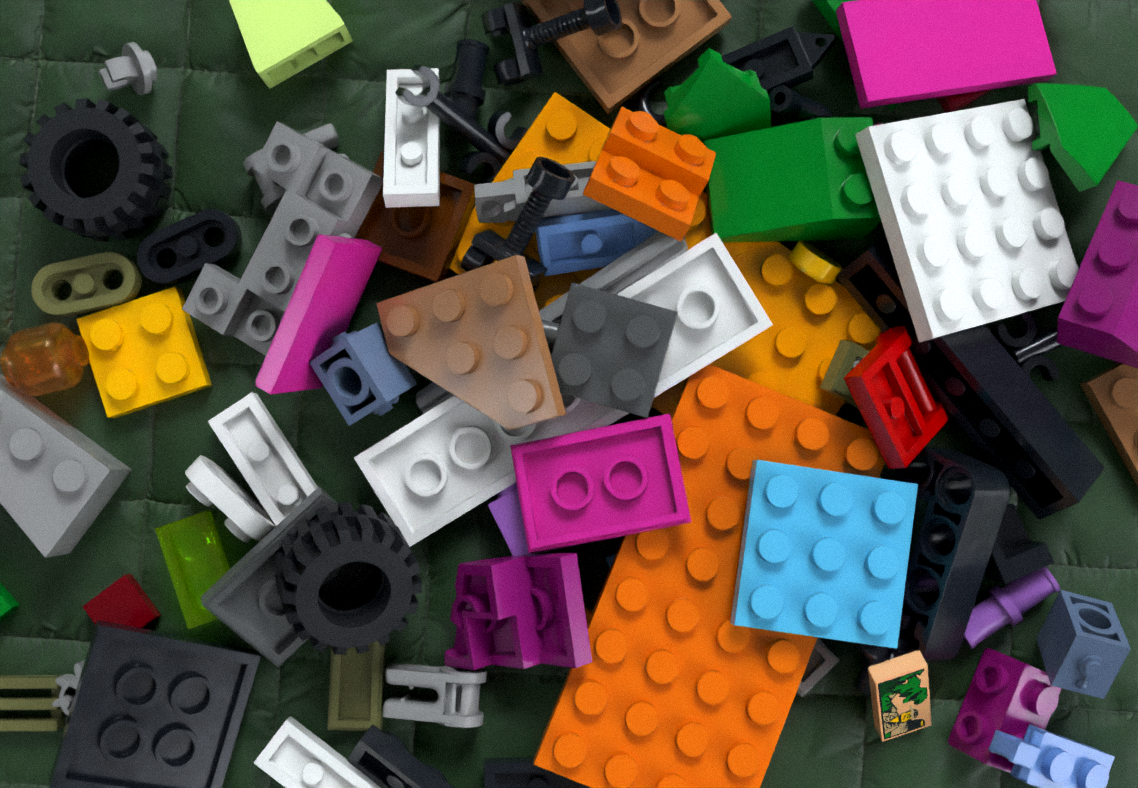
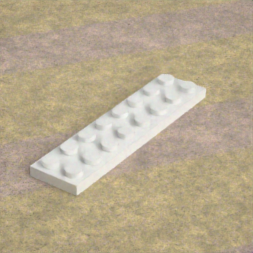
M714 233L616 294L678 311L654 398L773 325L717 233ZM548 343L550 355H552L554 345ZM561 393L566 415L519 429L508 430L454 395L355 456L354 459L392 521L398 526L409 547L516 482L511 445L609 426L629 412Z

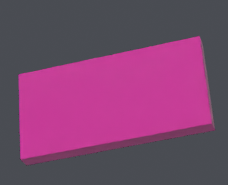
M856 0L842 2L836 9L860 109L1044 82L1057 74L1037 0Z

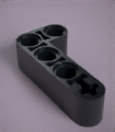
M924 447L906 468H895L897 481L918 484L917 497L928 502V507L907 570L897 649L890 648L895 658L920 650L926 663L950 661L957 655L1009 500L1010 488L1006 476L996 467L953 449Z

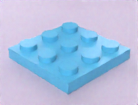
M752 460L730 623L737 626L897 649L918 484L763 460Z

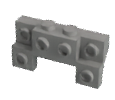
M278 121L253 169L286 188V191L244 274L239 279L217 265L205 263L182 310L220 334L235 336L265 356L316 237L319 234L355 238L383 184L382 177Z

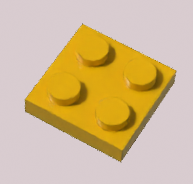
M175 286L76 319L107 418H117L212 386L190 314L182 310L186 302L182 289Z

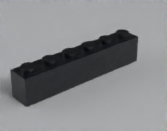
M886 234L838 273L837 279L882 332L897 326L906 327L912 339V345L909 348L928 388L994 467L1004 473L1009 485L1039 520L1081 501L1105 467L985 324L919 343Z

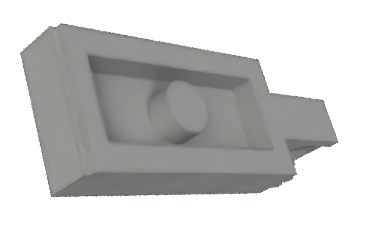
M596 161L563 165L574 174L575 181L564 200L552 199L542 218L612 209L582 194ZM531 168L513 170V178L505 181L474 185L475 206L479 223H505L507 220L516 221L523 206L532 192V187L526 180Z

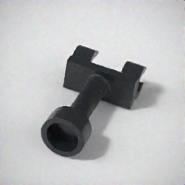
M584 0V7L582 9L569 12L531 26L527 6L515 2L505 4L504 7L491 9L481 15L485 35L493 33V37L508 33L512 35L517 58L508 59L493 66L498 85L505 83L506 86L520 84L531 78L544 75L537 46L591 28L596 35L601 36L619 30L622 26L621 11L617 0Z
M537 157L526 177L528 184L532 187V192L507 239H504L491 229L475 234L471 242L472 245L461 261L462 269L468 272L494 263L495 260L500 261L514 255L524 256L535 294L540 285V280L545 276L548 268L530 257L524 250L538 227L540 219H542L546 212L545 210L548 208L552 199L564 200L575 181V176L569 169L545 157Z

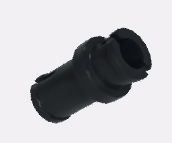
M461 39L456 45L457 52L452 80L446 83L444 95L477 122L478 107L482 106L485 101L486 93L482 89L487 55H489L490 49L483 42L473 39Z

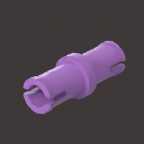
M1044 567L1010 582L1003 588L996 585L988 591L990 597L973 607L963 637L964 642L973 649L978 643L1010 623L1015 626L1023 621V613L1052 593L1060 590L1056 579Z

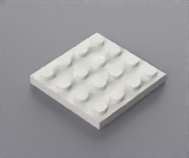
M1025 99L869 126L855 134L919 343L1065 302L1079 267L1072 252L1064 220L1049 179V172L1044 163L1041 150L1034 151L1032 147V141L1037 137Z

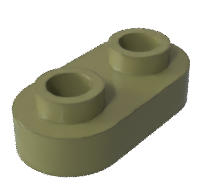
M104 252L46 265L35 275L32 281L31 293L35 304L42 311L59 317H71L108 309L132 301L141 289L142 276L138 266L131 259L115 252ZM120 272L123 276V282L119 288L112 290L109 284L110 278L113 274ZM69 283L72 287V293L68 299L62 301L59 296L60 288L64 284Z

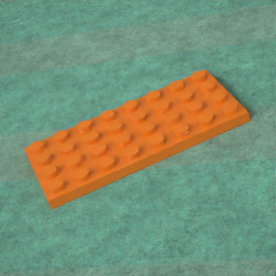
M709 364L686 378L671 415L692 523L622 537L587 624L592 663L578 668L570 667L533 759L534 765L590 788H760L818 637L737 626L730 623L752 460H763L875 478L880 477L885 464L868 429Z

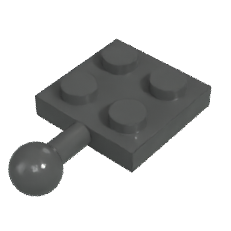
M571 282L561 323L558 324L541 319L547 343L554 345L551 359L560 393L648 418L678 311Z

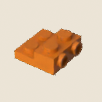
M621 106L582 194L682 242L691 226L699 196L709 181L716 152L708 149L696 136L690 134L679 135L659 125L647 112H632Z

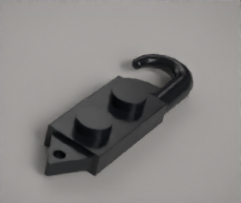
M791 26L722 56L723 62L741 71L751 69L756 72L761 87L767 90L769 96L770 92L777 86L784 85L788 88H793L812 80L813 70L834 46L835 36L796 32L794 26ZM819 43L825 44L823 47L817 46ZM656 78L639 91L636 100V111L649 113L659 125L665 127L664 115L654 113L649 104L653 92L662 85V80Z

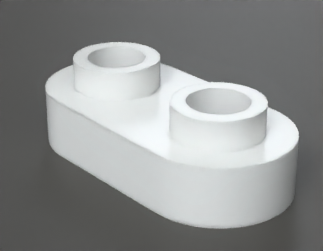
M200 455L185 471L186 476L190 480L186 485L187 490L205 506L216 505L228 517L224 521L225 526L240 540L248 543L253 538L260 542L276 527L263 506L212 460Z

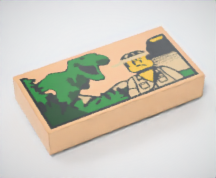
M920 650L868 667L874 726L882 742L932 725L928 665Z

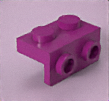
M986 648L983 651L949 736L948 743L950 746L986 765L1011 773L1014 763L1001 755L989 751L995 731L999 730L1024 739L1029 724L1045 730L1051 714L1058 705L1059 694L1062 688L1051 686L1047 672L991 648Z

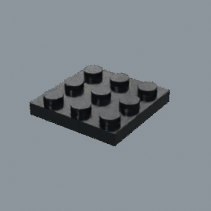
M97 620L50 774V788H222L261 657L256 650Z

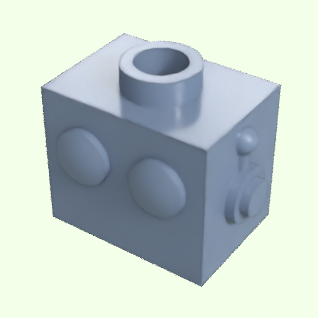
M379 322L358 332L353 331L349 334L343 332L332 339L331 348L309 362L349 426L371 412L374 415L378 413L379 416H382L393 409L392 404H396L399 401V395L417 385L407 366L389 354L384 331Z
M1064 590L1059 591L1036 638L1051 686L1101 699L1105 698L1131 650L1112 603Z

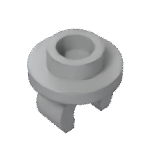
M135 42L124 44L122 46V56L106 60L104 62L106 68L98 71L106 91L120 89L131 84L138 95H145L151 92L152 82L157 80V69L151 54L147 50L142 51Z

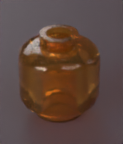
M56 322L17 331L10 336L6 348L3 349L1 354V367L6 380L10 385L18 388L28 396H43L75 387L83 377L84 366H87L89 363V351L83 338L79 335L75 336L67 326Z

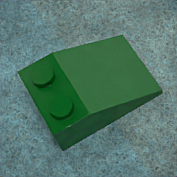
M872 117L816 118L704 140L703 144L708 149L716 152L710 178L706 184L711 235L717 233L723 243L862 240L881 222L855 137L856 133L869 126H873Z

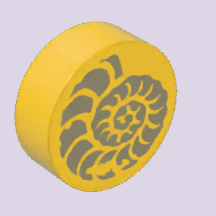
M799 240L789 254V260L793 265L825 285H832L838 273L843 270L842 266L834 259L804 241Z

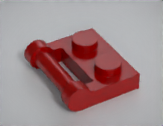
M897 326L881 333L876 338L877 345L844 377L888 469L906 468L948 421V415L942 403L934 401L909 348L912 345V339L906 327Z

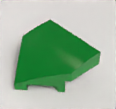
M710 48L697 59L699 68L682 85L669 87L664 92L668 108L663 112L665 128L679 135L690 134L696 136L702 143L704 140L771 127L770 99L767 90L761 87L756 72L751 69L741 71L723 62L721 54Z
M1035 83L1027 87L1029 103L1038 105L1036 113L1039 115L1040 134L1032 141L1033 150L1040 151L1050 147V151L1079 192L1097 186L1138 128V124L1117 98L1104 87Z

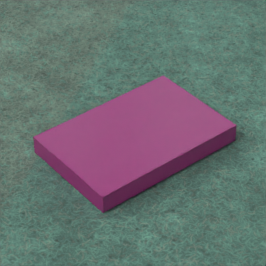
M319 234L316 237L255 380L256 387L269 394L322 388L323 384L309 362L331 348L330 345L333 343L332 339L347 331L382 251V247L363 239Z
M670 413L510 446L529 553L692 523Z

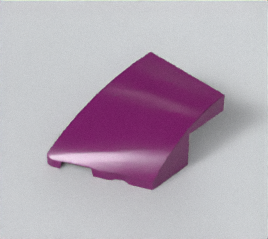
M577 553L509 556L458 564L455 582L456 598L452 604L450 621L457 626L454 647L445 651V666L476 670L488 665L526 669L541 663L578 668L592 663Z

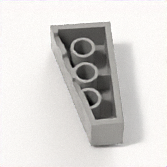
M0 373V503L45 558L70 554L132 469Z

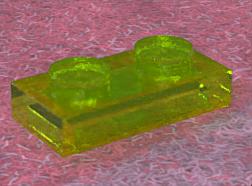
M211 510L155 528L188 629L218 619L201 603V596L230 570Z

